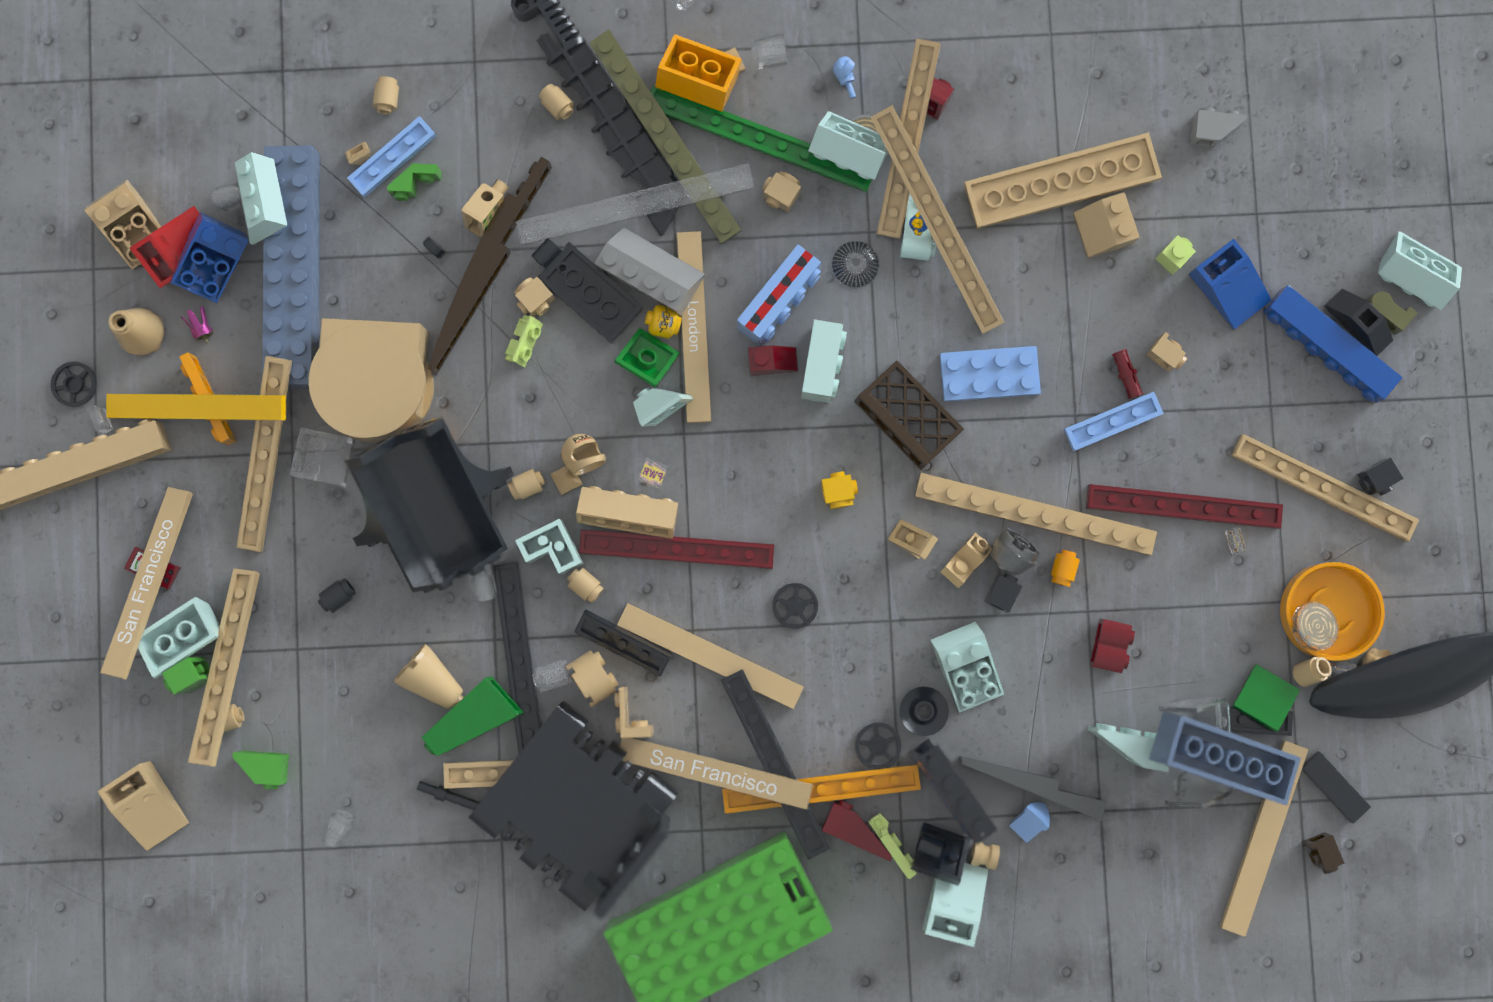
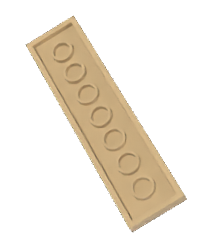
M1148 132L965 181L963 185L976 229L1159 181L1162 175Z

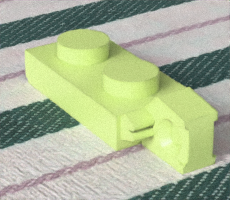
M880 813L868 820L906 877L911 879L915 876L916 872L911 870L913 859L908 853L906 855L902 854L899 849L902 846L901 842L894 833L891 835L888 833L889 822Z

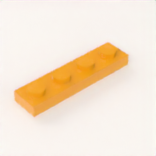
M189 352L179 356L182 361L180 368L193 384L190 386L193 395H214L197 357ZM206 419L210 420L213 426L211 433L217 442L220 441V443L225 445L236 442V438L226 419Z

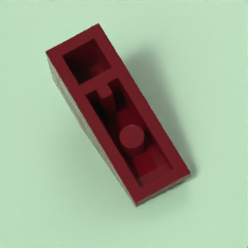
M839 800V803L833 801L821 830L891 862L892 855L856 811L852 810L853 805L843 800Z

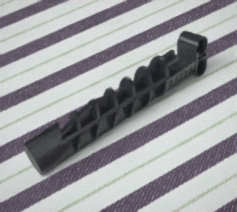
M511 0L512 10L519 21L527 22L540 14L562 47L561 49H558L548 33L540 35V38L536 41L548 58L546 62L548 66H552L565 78L561 86L567 88L572 85L585 98L577 105V110L580 111L591 106L597 125L591 131L592 133L600 131L607 148V156H611L626 170L621 177L626 178L631 175L646 190L636 200L659 235L663 236L686 196L685 190L584 37L578 36L580 31L574 29V22H569L570 16L564 14V7H559L560 1ZM521 4L529 5L525 11L517 10Z

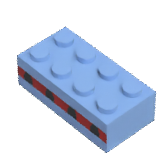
M798 244L737 319V329L758 346H761L763 342L767 344L776 332L774 331L778 323L783 325L789 318L790 308L793 305L797 307L805 297L806 288L808 286L812 288L820 279L821 262Z

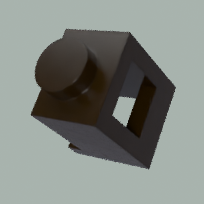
M1324 832L1302 841L1303 846L1311 850L1309 857L1312 863L1321 868L1324 874L1335 872L1338 870L1337 866L1344 864L1333 835Z

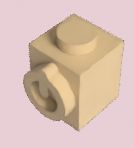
M776 172L773 178L770 176L767 178L762 187L765 190V202L774 209L781 208L788 213L801 192L800 182L789 173Z
M538 277L526 279L514 292L519 300L516 304L525 315L530 313L533 317L537 315L542 316L550 308L549 304L555 300L553 294Z

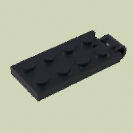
M546 238L531 255L536 262L545 268L537 276L541 282L611 344L643 310V306L570 242L561 251L553 241ZM561 267H566L565 271H560Z

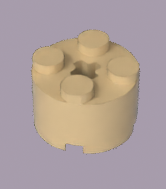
M590 650L565 667L567 670L572 668L575 672L571 677L584 698L590 697L592 699V702L588 703L592 708L617 692L615 687L619 684L612 673L606 674L602 666L605 665V662L597 651L593 654Z

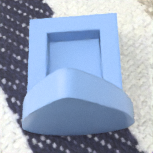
M1031 803L1009 824V827L1026 843L1042 830L1046 831L1050 826L1049 811L1045 803Z

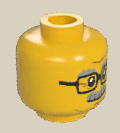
M658 304L652 311H647L644 324L648 325V332L651 335L670 339L673 335L678 334L682 317L678 316V313L668 307Z

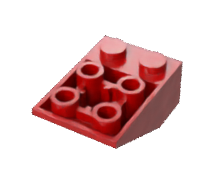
M195 206L130 247V250L159 288L171 282L188 236L199 216V211Z

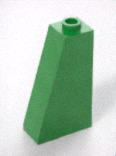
M492 676L485 677L421 738L425 742L424 746L429 753L440 756L520 717L524 712Z

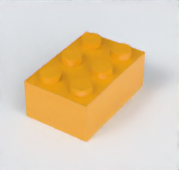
M674 34L658 66L655 87L722 112L738 79L742 59Z

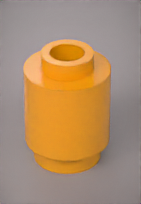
M1062 550L1061 554L1056 553L1050 576H1052L1051 582L1070 587L1071 582L1075 580L1080 559L1076 558L1077 553Z

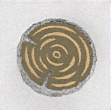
M1308 602L1298 607L1293 613L1292 620H1294V626H1292V631L1297 642L1305 649L1323 651L1334 645L1338 638V622L1334 613L1326 605L1319 602Z

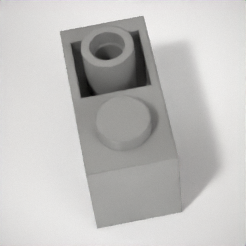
M1213 108L1198 110L1192 117L1190 145L1216 146L1246 121L1247 115H1241L1239 112L1232 110L1215 112Z

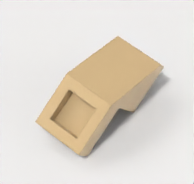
M975 532L941 570V573L959 588L992 551V547Z

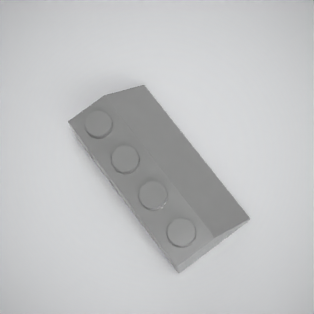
M626 228L620 230L605 244L594 263L605 273L660 305L675 311L679 316L683 314L705 277L704 273Z

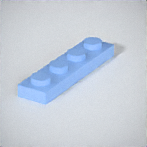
M419 116L347 177V179L365 198L437 136Z
M1152 392L1065 428L1064 433L1074 452L1164 413L1155 393Z

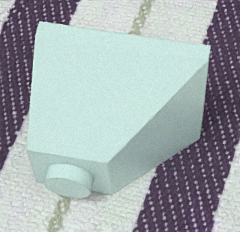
M648 387L637 394L638 399L633 404L642 427L656 426L692 401L693 397L688 394L663 389H650Z

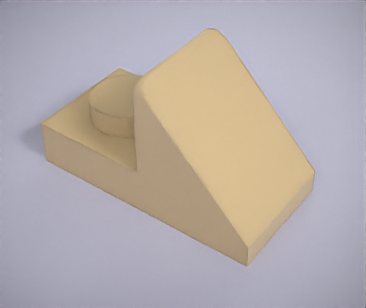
M901 519L888 538L890 542L909 554L924 560L938 540L934 535Z

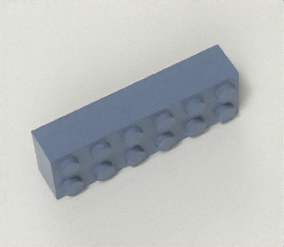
M1163 711L1149 757L1151 761L1286 806L1301 757L1166 711Z

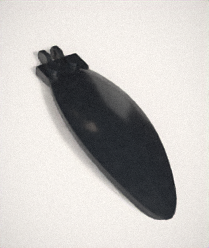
M1493 632L1447 638L1403 650L1361 665L1318 684L1311 693L1309 703L1315 709L1327 714L1366 719L1403 717L1441 707L1468 694L1493 676Z

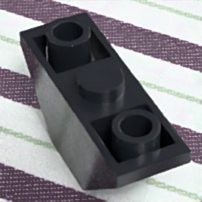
M1341 289L1324 305L1362 345L1376 356L1393 341L1386 319L1369 301Z

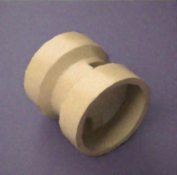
M973 842L970 853V865L979 866L985 864L987 869L995 870L999 860L1000 846L994 844L987 846L983 842L977 845Z

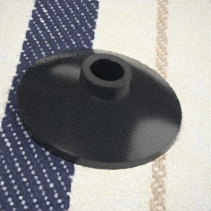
M922 686L910 690L903 697L899 712L903 725L910 732L920 736H929L939 732L945 726L949 716V707L945 697L938 690ZM921 706L927 707L928 712L926 715L919 714Z

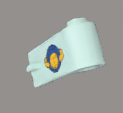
M910 195L906 210L900 257L929 261L930 257L935 256L936 243L932 242L933 237Z

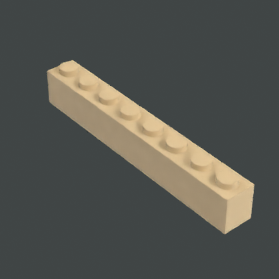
M146 419L138 423L139 426L134 428L123 427L117 429L114 435L108 437L107 435H100L94 437L91 443L85 445L84 443L74 444L69 447L70 450L62 453L61 451L51 452L46 455L47 458L39 461L38 459L25 461L22 467L16 469L15 467H9L0 470V510L171 451L163 423L153 421V419Z

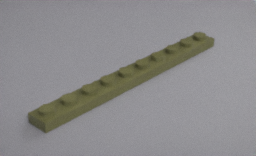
M608 29L589 42L721 244L740 233L742 230L610 30Z

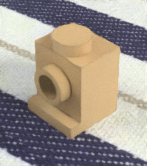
M1165 332L1159 336L1146 353V356L1167 372H1170L1175 368L1180 369L1187 358L1185 357L1186 353L1181 350L1182 346L1174 340L1169 341L1167 339L1169 334Z

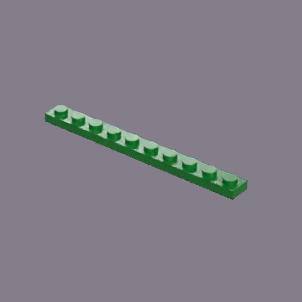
M655 84L651 88V94L668 118L866 193L872 179H864L857 174L858 172L851 169H841L836 166L835 162L828 159L821 160L813 155L814 153L808 151L811 145L808 142L729 112H721L656 88Z

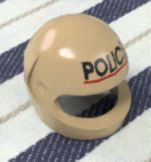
M575 434L569 437L562 446L561 459L574 476L591 472L606 463L605 454H601L599 451L598 443L587 434Z

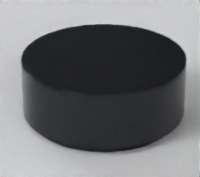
M428 236L423 241V245L438 259H441L446 254V251L431 237Z

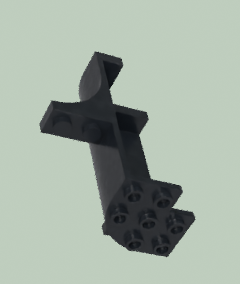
M443 417L406 428L401 433L392 437L389 436L345 461L362 494L366 508L364 530L353 538L356 546L367 545L372 547L380 542L388 544L412 592L423 591L428 593L436 588L439 591L444 590L453 584L452 580L455 578H461L469 573L471 576L481 573L485 570L484 566L486 564L499 560L501 558L500 554L508 549L484 499L491 495V490L505 486L507 484L506 480L512 477L514 473L510 466L488 471L472 464L459 450Z

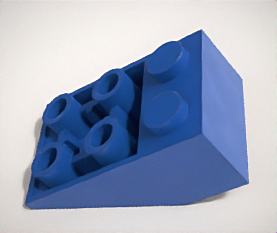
M200 212L188 236L171 283L218 303L249 241L246 233Z
M1234 238L1189 273V276L1233 330L1272 301L1249 256Z

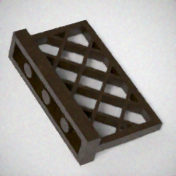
M898 360L869 387L863 390L854 401L920 470L964 430ZM894 369H897L903 376V384L890 383V373ZM875 387H886V399H877L871 391ZM890 387L903 388V400H891ZM907 388L916 389L919 392V401L907 400ZM890 404H903V417L894 416L890 412ZM907 405H919V417H907ZM924 406H933L936 410V418H924ZM907 421L919 422L920 434H911L907 430ZM924 422L936 423V435L924 434ZM940 423H949L956 431L952 435H941ZM924 439H936V450L932 454L924 447Z

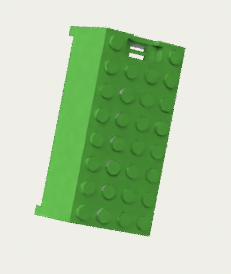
M785 830L777 833L776 836L620 917L617 916L609 920L603 934L637 1002H697L833 930L830 919ZM797 877L806 893V896L802 898L792 881ZM789 882L797 898L793 903L783 885Z

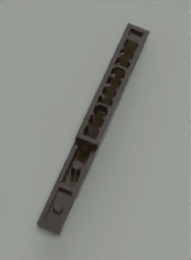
M540 157L538 162L535 161L531 165L528 172L530 175L526 182L523 181L518 186L516 197L507 193L486 229L464 273L439 334L428 367L434 374H438L510 256L511 252L505 244L552 169L550 162L545 158Z

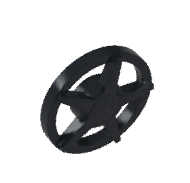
M67 362L58 367L51 378L52 394L58 402L70 407L84 405L96 393L97 379L95 373L89 366L83 363ZM80 366L85 370L81 374L75 375L70 372L68 367ZM64 370L66 377L63 380V385L56 387L57 379ZM88 373L91 377V389L86 387L84 382ZM65 390L69 392L70 402L64 401L57 391ZM82 391L89 392L84 399L76 402L77 394Z
M791 583L785 585L776 593L773 599V613L776 619L785 627L791 629L803 628L809 625L817 615L818 601L816 595L809 587L803 584ZM794 587L793 597L788 600L778 598L784 590ZM798 587L808 591L813 599L803 601L802 598L798 597ZM777 601L786 605L787 613L783 620L777 613ZM814 603V612L807 621L803 611L806 605ZM791 615H799L804 623L790 625L785 621Z
M872 723L865 726L857 735L855 750L863 764L873 769H883L891 766L898 759L901 752V740L898 733L891 726L884 723ZM874 727V737L870 741L860 740L865 731ZM878 727L890 730L894 737L885 739L879 736ZM897 740V751L892 759L887 753L888 744ZM859 743L868 746L871 752L868 761L860 754ZM884 755L889 760L888 763L883 765L871 764L875 756Z

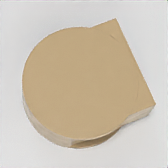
M322 318L320 348L314 356L309 372L310 396L318 414L335 430L358 441L372 444L421 423L430 409L434 394L433 374L428 369L429 363L427 361L429 331L420 323Z

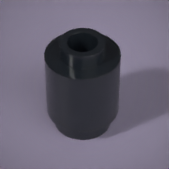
M347 579L337 580L319 593L320 599L318 603L325 612L330 610L332 613H335L353 599L352 596L356 594V591Z

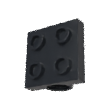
M923 822L911 870L958 886L961 882L971 838Z

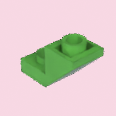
M413 163L387 186V191L394 199L399 201H408L409 198H416L417 179L422 183H433L434 180H441V170L437 164Z

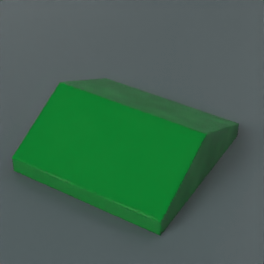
M639 328L615 359L614 363L656 388L666 377L680 352Z

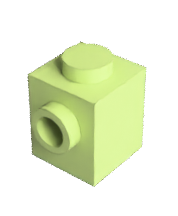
M1177 235L1155 260L1173 275L1196 251L1192 248L1193 245L1188 239Z

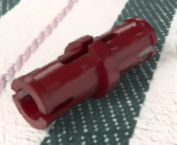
M1127 349L1112 354L1118 368V378L1122 380L1128 399L1142 395L1143 392L1136 376L1138 372L1131 364Z

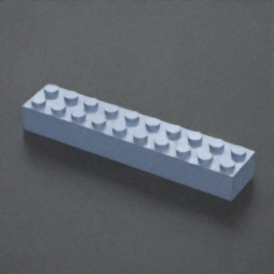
M312 145L264 146V156L274 159L287 226L263 239L262 376L265 356L292 360L288 389H309L310 367L319 349L320 153Z

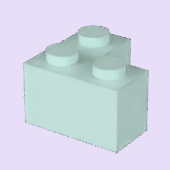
M561 519L515 540L526 563L530 564L549 554L558 573L561 575L584 564Z

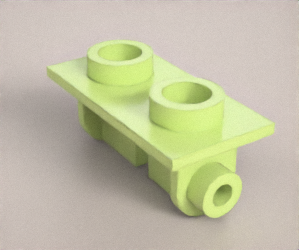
M523 315L522 319L519 318L513 334L520 337L519 341L511 339L505 351V359L525 368L528 360L531 358L535 342L541 334L543 323L532 316Z

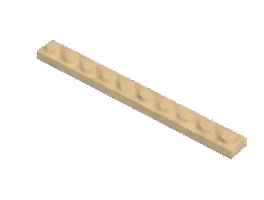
M891 105L870 117L982 334L1003 324L1004 320L894 106Z
M920 473L914 496L1149 556L1153 553L1157 531Z

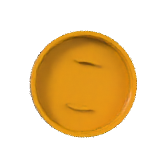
M1327 562L1309 566L1301 570L1290 580L1281 598L1280 618L1287 637L1300 651L1311 657L1341 661L1361 655L1375 643L1382 631L1385 608L1381 592L1375 582L1365 572L1346 563ZM1310 604L1324 606L1335 618L1337 635L1335 640L1328 636L1332 642L1328 647L1317 648L1307 642L1310 635L1304 638L1301 634L1299 617L1302 610Z

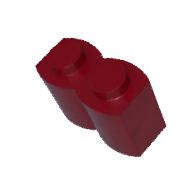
M1099 619L1090 666L1117 673H1122L1123 669H1127L1130 656L1127 655L1128 645L1133 644L1135 637L1132 625Z

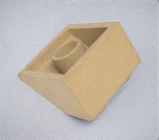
M1125 192L1101 199L1073 213L1087 258L1133 245L1140 238Z

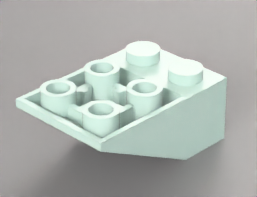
M976 622L930 640L959 713L1004 695L985 635Z
M1096 723V727L1088 726V731L1130 763L1143 768L1169 772V766L1149 760L1157 733L1145 731L1144 736H1141V731L1120 727L1119 732L1116 731L1115 726Z
M965 863L961 882L958 886L934 878L922 930L926 935L974 947L981 919L988 869Z

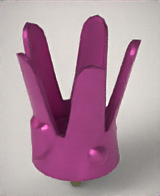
M204 306L200 307L203 325L198 321L192 310L187 311L191 325L183 316H180L191 329V334L196 341L205 339L206 343H209L207 338L214 333L212 327L208 324Z

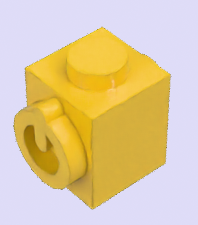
M844 471L831 473L830 478L821 480L825 505H830V509L853 505L854 494H858L856 479L851 480V474L845 475Z

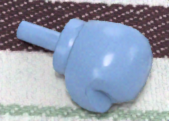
M843 56L833 65V73L840 82L841 87L846 86L850 99L856 97L852 87V83L855 80L852 73L855 64L849 57Z

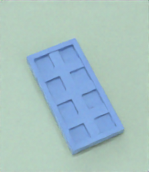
M1037 346L940 353L943 402L1041 394Z

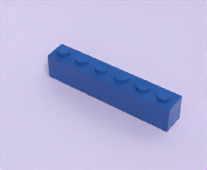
M1289 285L1281 289L1263 311L1271 323L1284 328L1286 334L1291 339L1300 341L1305 345L1304 348L1308 353L1321 358L1328 369L1337 371L1343 376L1342 379L1345 383L1358 388L1362 392V396L1370 402L1377 403L1385 400L1403 378Z

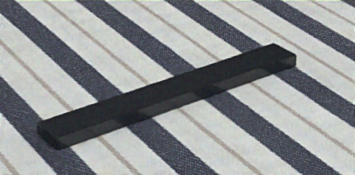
M514 562L494 565L493 568L510 694L513 701L524 712L520 717L514 719L518 753L520 754L540 729L541 724L519 563Z
M743 669L721 679L765 772L797 780ZM781 803L808 860L830 849L809 804L807 809Z

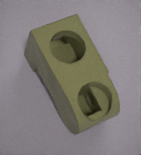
M1380 291L1366 299L1386 319L1389 330L1394 335L1402 332L1418 313L1412 307L1402 309L1393 302L1391 295L1387 292Z

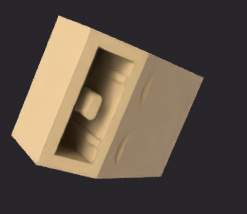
M125 180L101 196L84 210L132 270L141 263L130 250V247L161 227L144 200L128 180Z
M151 761L138 764L98 791L109 811L146 851L189 824L186 816Z

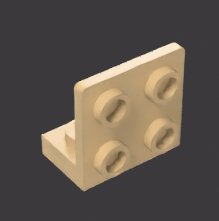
M628 686L619 687V692H615V707H620V716L616 718V733L621 732V738L651 737L654 735V725H648V720H636L629 725Z

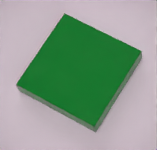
M1256 664L1253 666L1232 707L1276 733L1279 731L1300 689Z

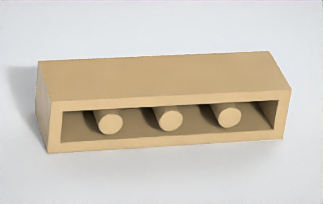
M596 486L582 487L576 511L577 523L673 539L678 514V502L668 498L654 499L644 494L629 495L620 490L605 491Z

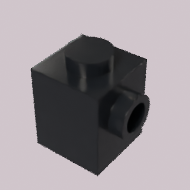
M1392 458L1381 460L1357 474L1360 478L1359 484L1361 488L1368 492L1369 495L1379 493L1382 496L1394 489L1392 485L1404 479Z
M1007 573L1004 576L997 575L984 602L1008 613L1022 585L1018 584V579Z

